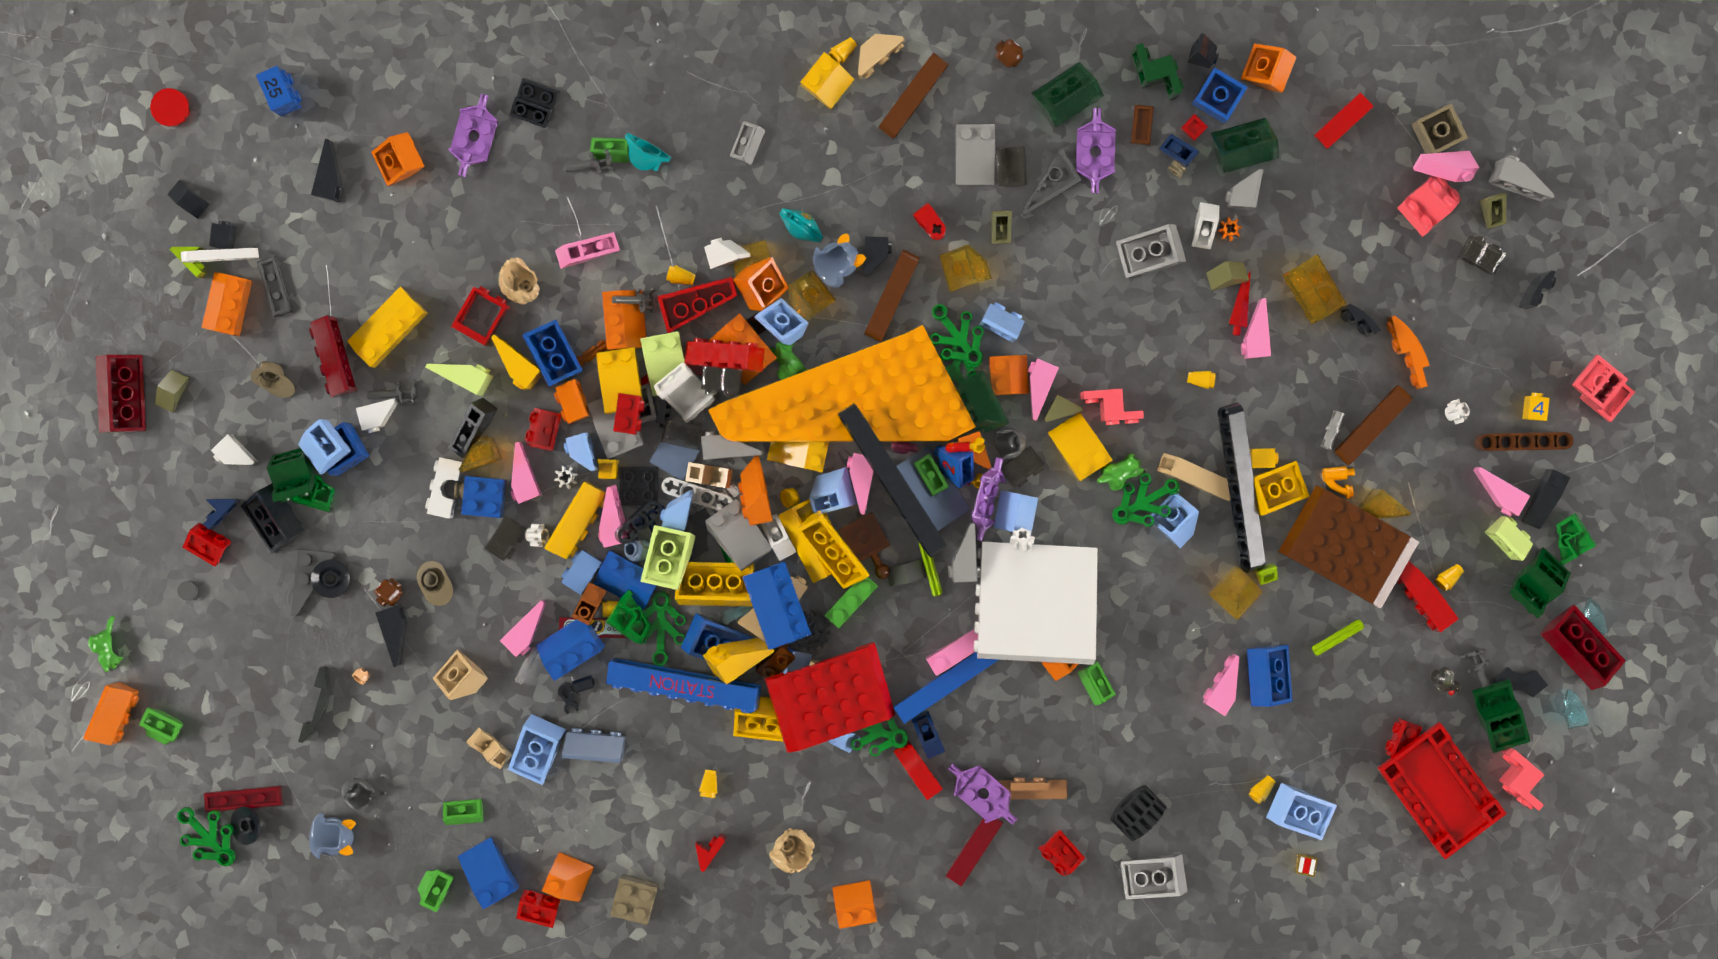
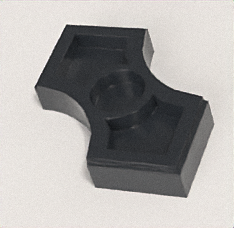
M706 507L689 517L691 523L690 533L696 536L690 557L691 560L708 550L706 545L708 530L705 520L711 516Z
M1507 667L1493 678L1495 683L1509 679L1513 691H1525L1531 697L1536 696L1548 686L1536 670L1526 674H1517Z

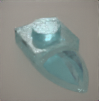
M1589 598L1584 608L1585 617L1601 634L1608 633L1601 607L1596 601Z
M741 606L735 610L731 607L723 613L725 616L722 618V621L727 625L753 607Z
M1567 689L1564 696L1565 709L1563 714L1568 729L1587 726L1589 722L1581 700L1573 691Z

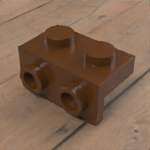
M788 643L773 648L774 652L756 664V672L762 677L768 678L780 674L795 660V655L788 650Z

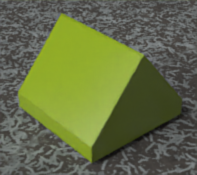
M1273 563L1255 571L1260 585L1278 580L1277 567Z

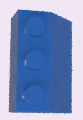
M553 320L522 335L549 387L568 381L583 371L557 320Z
M609 550L593 583L622 598L627 590H630L633 593L631 596L636 605H640L642 610H645L657 588V585L640 582L644 569L643 566L629 561L625 556L613 550Z
M575 619L536 646L543 666L555 681L602 651L605 644L591 624L587 625Z
M1288 645L1261 646L1247 649L1251 706L1272 707L1293 702Z

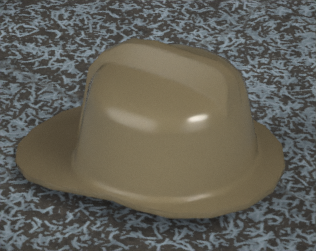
M263 361L260 367L251 373V380L255 384L277 397L287 398L295 392V386L284 376L283 368L276 363Z
M428 561L422 564L417 571L416 578L425 599L432 605H445L453 596L452 584L445 569L435 561Z

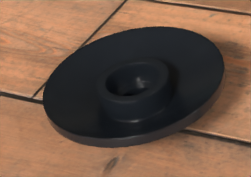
M336 560L320 562L311 573L313 589L320 596L326 598L340 596L347 590L350 583L348 569ZM330 574L333 575L334 580L328 581L327 576Z
M243 806L237 808L231 817V825L234 828L233 836L243 845L252 844L258 839L260 834L259 818L250 807Z

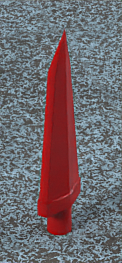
M1251 271L1247 274L1249 281L1240 285L1233 312L1229 319V325L1234 326L1232 333L1234 336H1240L1241 327L1247 328Z

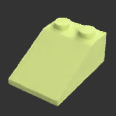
M679 331L640 338L653 396H658L654 385L682 362H685Z
M479 364L476 366L426 365L427 369L480 396L484 395L493 378V375L489 374L491 370Z
M654 525L640 582L679 590L692 554L696 536L692 533Z

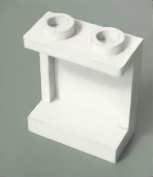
M684 362L654 385L658 396L662 400L665 399L682 416L686 423L695 419L702 410L711 406L713 401H715L712 391Z

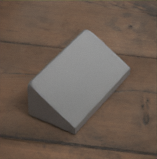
M743 121L730 157L751 165L765 129Z

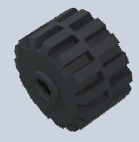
M1142 785L1133 790L1120 802L1112 813L1110 820L1130 841H1135L1156 825L1163 816L1167 806L1146 785Z

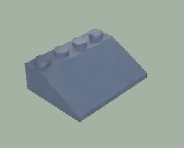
M928 445L896 467L937 531L969 511L970 508L955 485L943 473L942 475L949 487L934 496L931 495L913 464L924 456L931 454L939 468V460Z

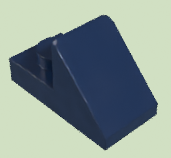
M1170 134L1159 148L1162 153L1174 159L1183 167H1187L1199 153V150L1173 134Z
M206 499L216 511L213 510L206 516L207 520L203 525L208 529H214L240 503V500Z

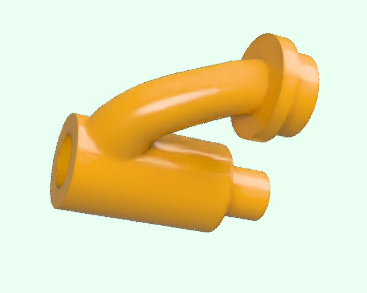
M1346 466L1322 468V478L1328 487L1345 495L1346 499L1354 496L1352 485L1349 486L1347 484L1342 487L1335 482V480L1348 479V476H1354V468L1347 469Z

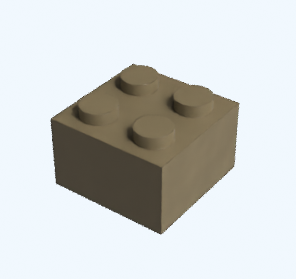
M1452 104L1411 124L1425 154L1440 153L1468 139Z
M622 874L619 879L610 916L648 925L659 884Z

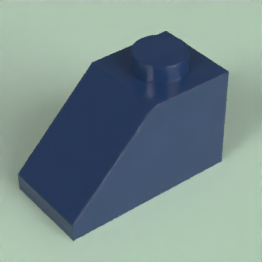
M929 711L911 719L928 759L946 752Z

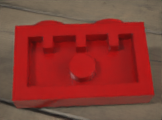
M618 393L613 427L614 432L637 435V431H641L642 420H639L640 412L644 411L645 405L642 396Z
M534 408L529 417L530 428L525 434L526 445L553 451L561 414Z
M197 523L189 530L182 548L216 567L231 541L223 535L208 529L203 524Z
M1399 718L1398 722L1396 721L1393 725L1391 740L1387 741L1385 750H1387L1386 754L1391 757L1419 737L1422 727Z
M1061 830L1056 831L1045 844L1040 845L1038 848L1042 856L1054 865L1055 871L1063 876L1071 874L1085 859Z
M524 890L519 901L516 919L553 928L561 899L535 891Z

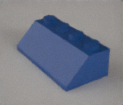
M785 561L742 577L768 650L811 635Z

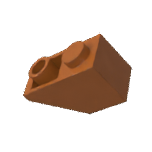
M589 582L572 617L590 625L608 591Z

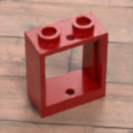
M473 286L451 327L488 347L492 340L491 337L496 333L510 306L506 305L507 300L497 295L496 298L490 296V291L480 286L478 289ZM478 295L501 307L486 336L462 324Z

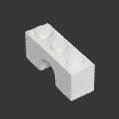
M439 457V461L436 460L434 465L435 479L431 480L429 488L432 490L431 497L427 498L425 509H428L427 514L449 519L453 518L457 499L446 496L444 486L449 480L461 481L465 462Z

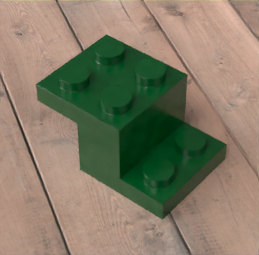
M1143 43L1135 45L1131 54L1142 89L1164 82L1169 100L1178 98L1182 93V89H1184L1181 77L1178 78L1177 76L1178 65L1176 60L1172 59L1171 55L1148 61L1150 59L1148 48H1144Z
M301 448L272 455L266 467L274 487L271 495L274 502H286L294 496L304 497L309 495L317 479L309 458Z
M1542 547L1537 551L1534 561L1517 573L1509 593L1530 614H1533L1538 619L1543 615L1547 604L1564 592L1571 572Z
M1509 679L1472 690L1479 722L1487 733L1493 753L1531 742L1523 709L1515 699Z

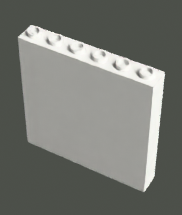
M982 542L981 548L977 549V559H980V566H977V578H980V585L976 584V596H979V603L975 604V615H979L978 622H975L974 633H978V640H974V652H977V658L1094 665L1096 660L1098 548L1032 544L1031 550L1027 549L1022 553L1021 551L1014 550V544Z

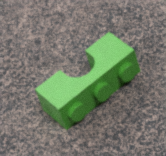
M870 577L851 585L847 592L825 613V616L839 629L878 585Z

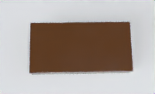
M1134 105L1130 144L1150 145L1154 106Z

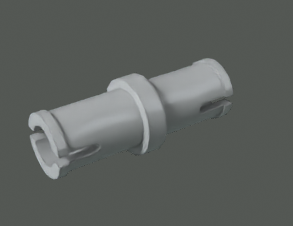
M1333 411L1330 423L1325 428L1326 433L1320 447L1332 451L1336 437L1341 432L1339 429L1345 417L1344 413Z

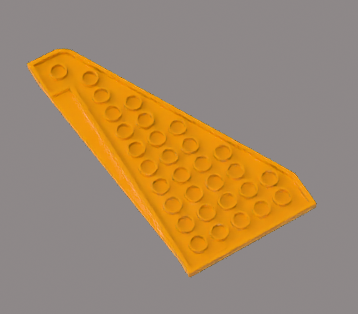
M923 325L903 335L730 399L708 410L720 435L731 442H854L838 416L839 412L853 403L860 409L880 442H948L976 427Z

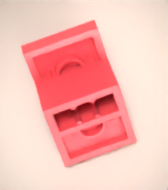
M1431 175L1426 182L1409 194L1397 208L1423 237L1434 225L1449 215L1462 199L1459 193L1449 186L1446 179Z
M1595 355L1572 384L1574 388L1582 393L1579 398L1608 422H1612L1635 393L1625 384L1628 378L1599 355Z
M1122 389L1080 392V400H1085V404L1100 401L1101 422H1106V425L1120 424L1121 420H1125V424L1139 423V419L1144 418L1143 411L1124 412Z
M1509 748L1500 751L1503 754L1502 758L1511 765L1499 779L1503 784L1502 788L1510 795L1518 797L1516 800L1530 810L1534 808L1539 811L1544 805L1529 792L1544 774L1515 749Z

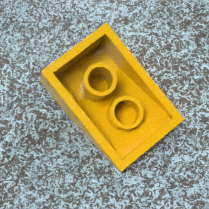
M493 335L491 338L510 377L514 379L512 383L521 390H532L543 375L539 367L504 339Z
M635 347L597 353L605 414L616 413L618 393L642 396L638 356Z
M1080 412L1048 432L1051 440L1078 481L1085 479L1113 461Z
M771 442L767 460L823 472L830 442Z
M1297 461L1253 476L1259 516L1269 514L1310 497Z
M759 638L718 644L709 648L703 657L712 672L725 684H729L772 654L774 650H768L765 642Z

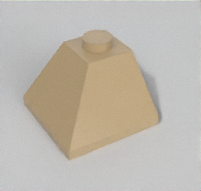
M456 650L432 679L446 697L453 700L476 693L484 685L488 677L459 650Z

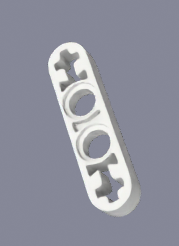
M258 248L181 252V261L183 263L259 258Z
M672 477L664 479L661 486L664 493L675 497L683 495L684 488L691 486L694 489L693 503L718 511L722 509V504L716 503V507L712 506L716 495H719L718 500L724 501L727 498L728 503L733 501L726 494ZM672 480L673 485L679 487V483H682L680 495L676 494L678 491L676 489L668 491V487L665 484ZM704 492L711 493L712 501L710 503L702 501L701 496Z

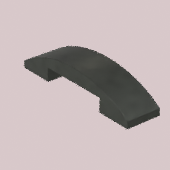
M323 666L318 670L314 687L321 688L312 722L303 723L298 740L300 743L307 741L316 732L326 714L331 690L327 667Z

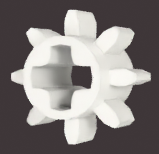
M1457 399L1447 404L1448 407L1445 408V415L1449 421L1454 420L1455 424H1459L1467 420L1470 410L1465 402L1460 403V400Z
M562 466L561 472L555 471L558 474V478L554 479V481L560 482V488L566 484L567 488L571 489V483L577 484V481L574 479L575 476H578V473L572 472L573 467L566 470V467ZM564 472H566V474H570L571 478L568 479V482L566 480H562V477L565 476Z
M531 524V527L526 530L525 538L530 542V546L543 547V543L549 540V531L544 529V524Z
M1021 527L1018 531H1013L1010 543L1014 544V550L1021 551L1022 553L1027 549L1031 550L1035 537L1030 536L1031 530L1028 531Z

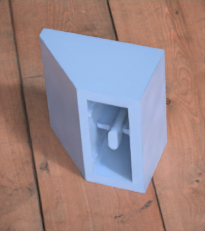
M319 419L310 426L298 443L320 475L351 451L329 420Z
M847 467L816 476L809 497L813 513L821 511L824 514L857 505Z

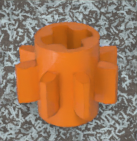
M1227 217V223L1219 222L1222 227L1217 232L1222 233L1221 239L1229 237L1231 242L1233 241V235L1240 237L1238 230L1242 226L1237 225L1238 219L1231 221L1230 217ZM1231 225L1233 232L1227 233V227Z

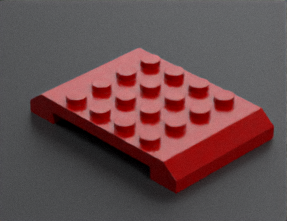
M874 642L785 674L780 673L765 678L784 746L788 753L800 751L884 722L896 715Z
M1440 722L1436 723L1377 767L1392 791L1433 847L1445 860L1507 814L1497 799L1486 788Z

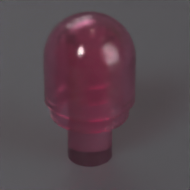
M891 442L890 445L892 451L899 454H908V451L917 452L918 445L910 444V442Z

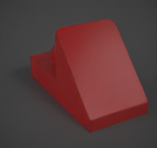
M722 834L712 838L708 844L710 849L696 841V851L702 872L706 870L724 844L726 837Z

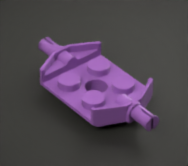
M481 93L477 106L459 110L460 116L452 144L448 148L460 161L459 176L466 177L468 166L487 162L498 120L487 111L486 103L489 96ZM477 131L479 139L473 142L470 140L469 135Z
M1093 108L1092 122L1077 129L1076 172L1090 180L1092 194H1099L1100 180L1115 173L1116 129L1102 122L1101 108ZM1098 147L1101 151L1100 156L1093 157L1090 154V149Z
M997 457L994 467L984 473L980 479L979 492L974 511L971 514L972 520L976 525L975 528H978L976 540L983 541L985 530L996 523L995 520L990 519V515L994 511L993 503L999 492V482L1006 484L1005 477L1001 473L1004 459Z
M954 763L948 768L957 776L954 796L960 797L985 819V823L1000 817L1005 818L1011 825L1015 823L1017 818L1009 812L1011 792L985 769L978 765L961 771ZM981 788L988 790L989 796L987 798L981 797L979 793Z

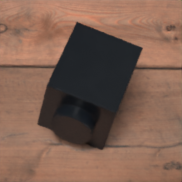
M219 220L218 224L212 223L209 246L220 249H234L236 227L231 226L228 221Z

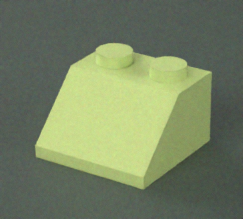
M1501 516L1485 533L1510 559L1523 561L1533 546V543L1530 541L1531 537L1524 530L1520 531L1516 527L1517 523L1513 518Z

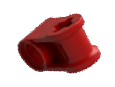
M926 203L912 214L917 223L933 240H940L945 236L946 227L929 203ZM933 227H936V228H939V227H940V228H941V229H940V233H941V234H938L937 232H936V233H933V232H934V228H933Z

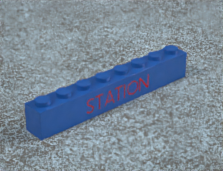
M613 658L609 661L606 684H610L613 688L617 689L626 687L630 688L633 692L647 691L650 695L654 696L663 694L667 695V698L670 699L684 698L685 701L690 703L699 701L704 702L706 706L721 705L723 706L722 708L727 710L741 709L743 713H752L759 708L762 685L737 680L725 684L716 676L620 658Z

